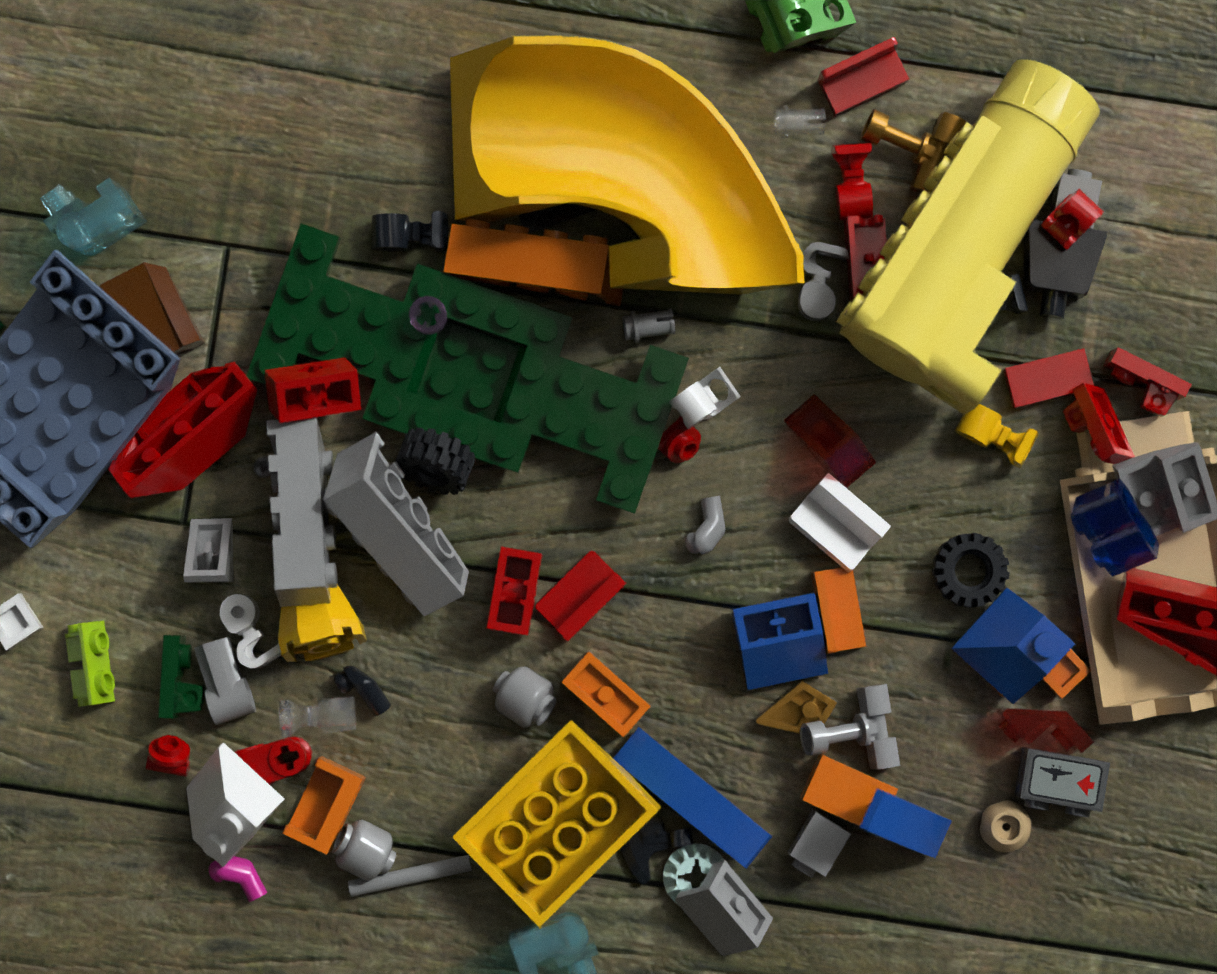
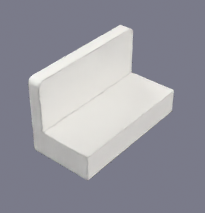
M829 473L812 489L788 519L795 528L847 572H851L858 565L870 548L891 527Z

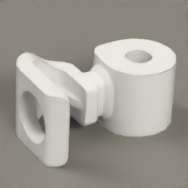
M718 367L702 380L695 382L670 400L669 403L674 409L678 410L683 417L685 426L690 429L703 419L708 420L714 417L741 396L721 367ZM713 379H720L727 385L728 397L726 400L717 399L711 391L710 384Z
M234 594L222 602L220 618L229 632L239 636L242 635L244 638L237 646L238 661L248 668H262L281 656L279 643L260 657H255L253 648L260 638L264 636L261 630H256L255 628L260 617V609L253 598L242 594Z

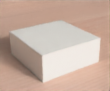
M18 593L0 605V642L5 650H11L44 628L22 594Z

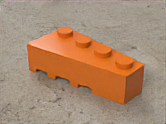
M466 219L465 225L451 224L443 270L446 274L466 281L502 287H510V282L517 283V288L543 294L548 293L549 288L556 289L555 293L585 301L588 298V293L605 300L606 304L614 306L621 305L623 288H610V245H607L608 239L583 235V241L569 240L567 233L555 230H544L543 236L529 234V228L510 224L505 225L504 231L490 229V223L474 219Z

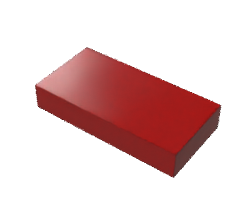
M1084 348L1003 369L1013 409L1073 394L1072 389L1083 382L1094 385Z

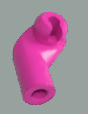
M234 856L224 867L216 860L209 865V875L214 881L222 882L225 880L240 883L249 902L268 893L253 863L248 859Z

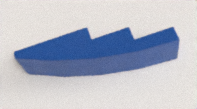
M640 727L636 729L613 758L625 770L746 869L773 837Z

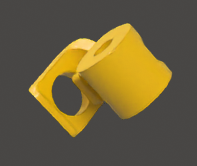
M981 404L961 417L955 432L984 448L991 443L996 445L998 449L1007 455L1010 463L1018 468L1022 467L1038 437V431L1029 428L1024 433L1012 432V429L1001 425L1002 416L999 413Z

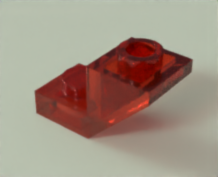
M1001 707L996 712L1003 720L998 726L1014 743L1020 739L1023 743L1030 745L1051 725L1054 727V730L1050 733L1051 736L1065 751L1073 748L1076 752L1083 753L1094 743L1077 722L1063 710Z

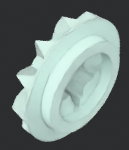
M694 843L682 846L670 855L664 866L663 882L667 894L676 904L675 898L679 892L693 889L691 881L678 878V875L691 873L692 866H695V859H698L701 873L708 874L713 863L724 861L723 857L715 849L704 844Z

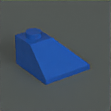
M1005 588L951 649L1011 704H1014L1041 681L1075 643L1042 613L1010 589Z

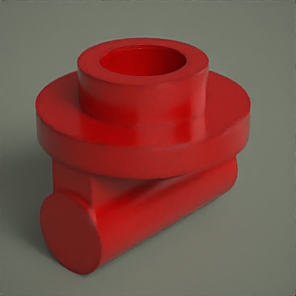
M680 416L663 432L658 450L663 455L665 454L673 463L690 460L699 450L701 434L695 427L688 429L683 422V417Z
M165 735L153 740L148 749L146 770L187 777L190 768L189 745L184 740L173 735Z

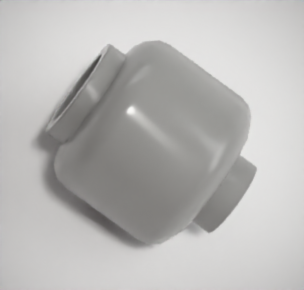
M525 666L518 667L511 673L508 671L503 672L493 687V692L497 694L495 699L497 711L523 728L531 727L534 724L538 726L543 724L553 711L557 700L553 696L554 688L552 683Z
M356 820L351 825L348 823L343 825L332 846V853L336 855L337 866L367 881L373 880L380 872L387 874L396 858V852L392 850L393 840L391 834L365 820Z

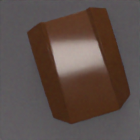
M143 262L100 284L99 287L174 354L178 355L186 350L191 351L205 343L166 267Z

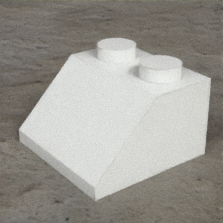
M224 742L216 749L186 788L193 840L202 847L208 856L214 858L224 867L251 840L284 800L276 790Z

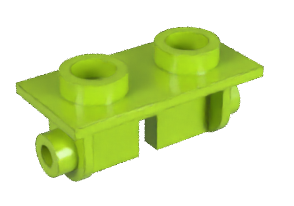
M94 621L67 625L68 634H64L66 638L69 663L82 661L83 669L70 671L73 699H77L78 707L115 702V679L110 667L108 652L110 643L105 630V622Z

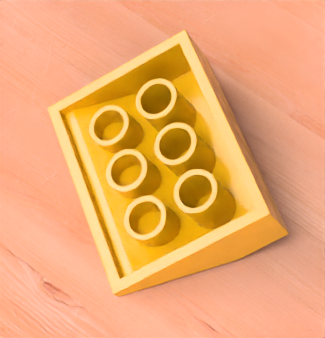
M570 720L452 838L540 927L659 811L661 805L629 772Z

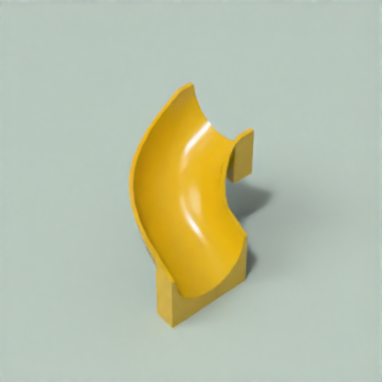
M513 36L450 57L455 220L474 219L491 222L566 203L594 208L611 214L627 223L640 239L609 246L610 288L747 294L804 283L803 253L774 195L750 153L714 105L688 80L664 63L636 49L606 40L562 36Z

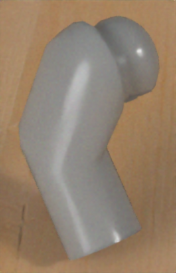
M720 496L700 499L704 522L696 532L689 533L685 540L687 549L693 554L699 552L706 554L712 551L725 533Z

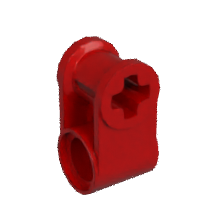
M297 736L287 737L268 744L261 743L234 752L269 785L277 780L293 776L305 770L312 760V749L309 743ZM288 749L293 752L297 751L299 754V758L293 761V763L291 761L284 762L282 754L288 752Z

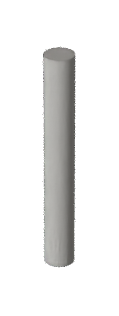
M464 855L395 870L387 874H378L370 881L361 878L349 880L348 887L351 897L469 872L472 871L470 856Z

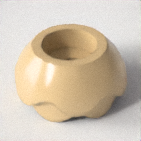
M1004 800L992 804L984 810L980 834L982 839L995 851L1012 852L1020 849L1028 841L1031 833V819L1027 811L1019 804ZM1004 823L1010 825L1009 830H1003L1002 826Z

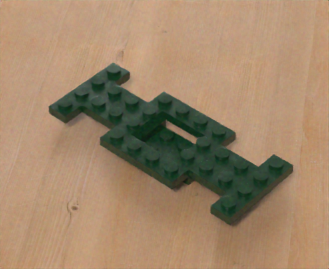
M300 224L247 373L249 380L266 385L265 370L296 365L300 354L318 361L345 357L357 369L359 375L376 380L362 418L363 420L403 434L408 433L411 429L416 431V428H423L426 432L428 428L435 429L436 434L440 435L442 432L448 433V438L454 439L456 437L461 440L460 445H468L471 448L470 452H474L475 459L518 474L531 436H537L608 461L609 464L596 501L635 514L672 409L669 401L676 397L689 360L688 357L650 345L638 381L634 383L560 357L573 318L420 264L416 265L404 302L330 277L328 274L341 238L314 227ZM444 318L449 319V320H452V321H455V322H458V323H461V324H464V325H466V326H469V327H472V328H475V329H478V330H481V331H484V332H487V333H490V334H492V335H495V336H498V337H501V338H504V339L513 341V342L518 343V344H520V345H517V344L508 342V341H506V340H503V339H500V338H497V337H494V336L485 334V333H483V332H480V331H477V330H474V329H471V328L462 326V325H460V324H457V323H454V322L445 320Z

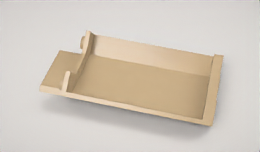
M1189 411L1166 414L1163 417L1152 416L1120 421L1135 457L1168 447L1194 443ZM1088 430L1076 433L1082 468L1075 469L1076 477L1060 480L1099 725L1131 722L1159 715L1189 713L1216 707L1217 676L1199 665L1195 666L1185 660L1184 656L1165 645L1157 644L1117 620L1116 603L1126 566L1217 587V520L1184 533L1179 528H1175L1139 542L1134 537L1112 467L1114 464L1102 462L1094 454L1090 445L1092 437ZM1214 448L1201 449L1217 500V455H1215Z

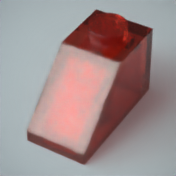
M815 394L783 420L821 466L846 488L877 463L859 436Z

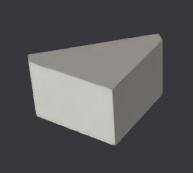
M232 518L191 519L183 574L184 582H234Z

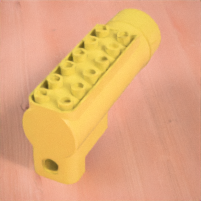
M1026 59L1015 61L992 98L985 102L977 121L973 125L966 122L959 133L957 132L943 152L949 158L944 156L939 165L933 168L922 185L928 191L923 190L918 198L913 200L901 218L907 225L901 224L895 234L893 233L880 251V255L885 257L884 261L879 259L875 266L869 269L858 286L864 293L862 295L858 293L852 302L849 301L836 322L842 325L839 334L847 338L862 355L877 366L903 380L918 384L963 415L975 409L1001 372L999 368L973 352L1016 284L1014 280L1001 272L1060 177L1077 157V150L1099 117V106L1090 93L1066 74L1046 64Z

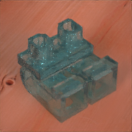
M111 178L96 186L102 197L90 205L76 198L72 191H66L62 185L56 186L40 198L51 215L44 220V223L51 232L58 236V239L65 246L83 255L94 256L147 222L127 190Z
M560 913L550 917L540 927L533 923L509 932L508 941L520 974H538L537 962L554 956L558 967L567 966L570 974H597L592 960V956L598 954L597 946L593 935L588 936L585 921L577 913Z

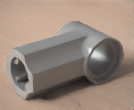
M225 637L195 647L194 650L200 671L207 687L205 698L214 723L219 725L255 713L254 698L246 678H242L230 638Z

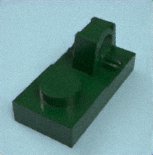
M163 635L158 718L173 719L179 717V713L202 711L204 686L181 682V677L184 676V669H190L192 660L191 644H186V635Z

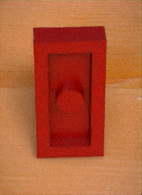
M1119 347L1110 351L1104 363V366L1113 370L1111 376L1118 381L1133 386L1135 381L1146 384L1140 407L1160 417L1166 415L1175 400L1186 397L1192 385Z
M1084 382L1072 389L1076 400L1063 410L1071 431L1082 433L1088 430L1092 437L1090 441L1091 448L1102 462L1117 464L1134 458L1135 455L1105 389Z

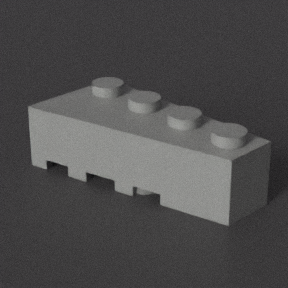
M317 417L279 423L278 420H266L267 436L270 438L275 454L268 455L272 489L274 493H277V497H270L273 528L278 530V535L272 536L275 592L280 607L330 603V588H337L336 563H329V550H336V532L334 525H328L329 510L323 499L327 489V476L331 475L334 466L332 451H325Z
M375 432L337 453L323 500L329 512L334 517L339 518L350 530L354 541L360 547H364L376 560L380 571L384 575L389 576L401 589L405 600L409 604L415 605L421 614L426 616L464 596L469 571L441 528L432 530L427 507L419 496L414 499L410 497L401 481L405 474L396 461L391 464L387 462L379 448L383 447L384 442L378 433Z

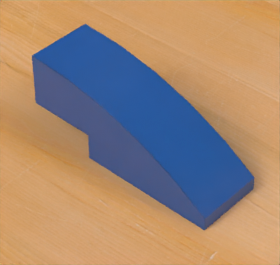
M877 789L860 828L924 855L936 858L952 821L898 796Z

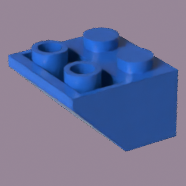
M815 593L731 609L747 690L828 674L824 637Z

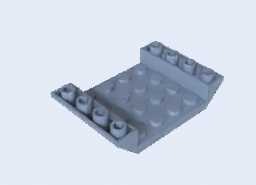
M54 250L32 278L30 283L37 290L0 337V522L29 548L36 546L75 512L110 467L112 460L118 457L171 389L180 362V358L58 250Z

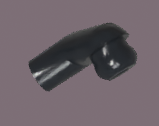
M355 666L343 667L344 671L335 674L334 682L339 690L344 694H348L353 688H356L374 716H378L390 708L391 703L377 682Z

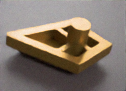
M801 681L756 719V723L800 734V728L803 723L821 721L825 724L837 702Z

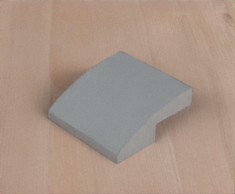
M1195 442L1168 447L1112 465L1134 537L1139 542L1175 528H1179L1184 533L1217 520V500L1199 443Z

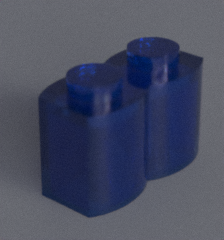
M1120 478L1075 498L1071 521L1079 535L1085 534L1093 544L1091 545V553L1098 567H1105L1108 573L1114 577L1157 559L1159 550L1157 537L1146 518L1139 511L1129 489Z

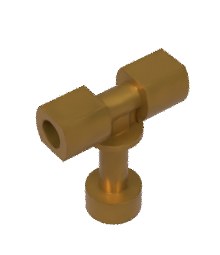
M873 109L864 125L860 139L875 146L882 139L914 153L912 162L918 164V168L909 189L918 194H921L923 190L927 192L928 190L922 187L933 168L938 166L944 156H946L943 153L954 135L957 132L959 133L966 121L953 114L943 112L939 115L932 134L925 132L920 139L889 125V115Z

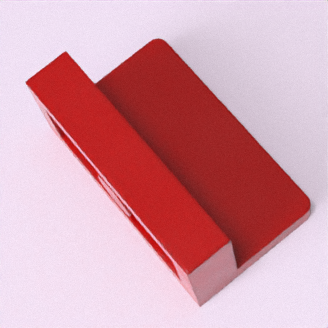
M895 37L820 72L817 81L834 116L840 115L909 81V77L896 52L898 42Z
M589 551L535 607L569 641L627 583L595 551Z

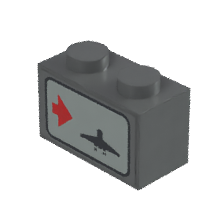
M1022 747L1014 795L1025 799V807L1049 811V805L1053 803L1066 806V814L1089 818L1090 810L1103 811L1110 763L1102 760Z

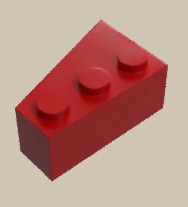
M1126 566L1116 603L1117 620L1157 644L1165 645L1184 656L1185 660L1195 666L1199 665L1217 676V587Z

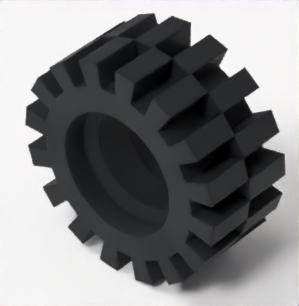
M416 428V431L411 429L406 433L395 461L405 474L404 479L408 482L415 481V486L419 488L423 486L428 487V491L433 493L439 490L442 495H448L449 492L455 495L459 491L462 492L466 486L475 462V454L470 452L471 448L468 445H460V439L456 437L454 439L448 438V433L442 432L440 435L436 434L435 429L428 428L426 432L423 428Z
M966 533L951 538L939 548L938 554L933 559L934 569H932V576L935 578L934 584L936 588L941 591L942 596L946 600L958 606L980 607L993 602L998 598L997 595L1004 591L1006 579H1009L1010 572H1007L1009 561L1003 554V548L995 544L992 538L978 533ZM966 554L980 557L986 566L985 578L980 584L973 587L963 585L955 575L957 561Z

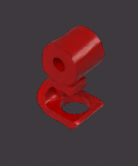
M871 143L832 145V157L839 164L841 176L843 177V182L840 185H835L839 221L846 220L847 216L859 215L861 218L873 217L871 183L864 181V169H862L863 161L872 152Z
M1079 188L1073 194H1069L1041 223V226L1060 245L1068 250L1104 211Z

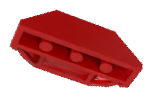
M234 361L226 363L225 366L210 367L191 372L164 396L116 460H112L108 470L130 498L183 490L245 437L257 388Z

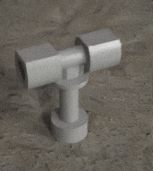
M887 684L856 688L860 713L855 714L853 723L828 728L821 721L808 722L801 725V744L808 756L826 753L829 744L856 739L860 746H866L870 770L900 766L896 737H888L885 714L891 713Z

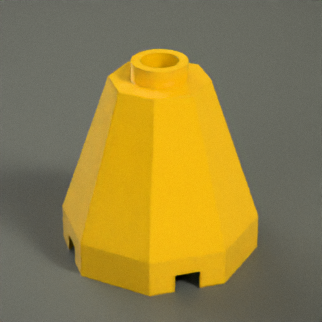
M338 584L337 588H330V603L281 607L278 643L281 655L287 662H297L295 654L302 653L304 654L305 661L323 659L352 650L354 648L352 640L354 639L360 645L367 641L363 624Z

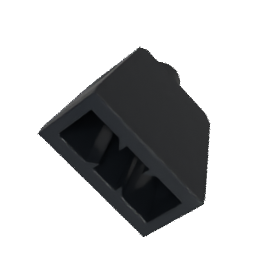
M1034 220L1023 237L1024 288L1027 291L1043 293L1040 316L1064 319L1067 297L1082 299L1089 291L1107 238V231L1088 229L1066 250L1041 226L1043 221Z

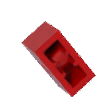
M345 357L265 370L268 407L279 423L361 410L358 371Z
M501 546L487 629L529 635L543 557L542 553Z

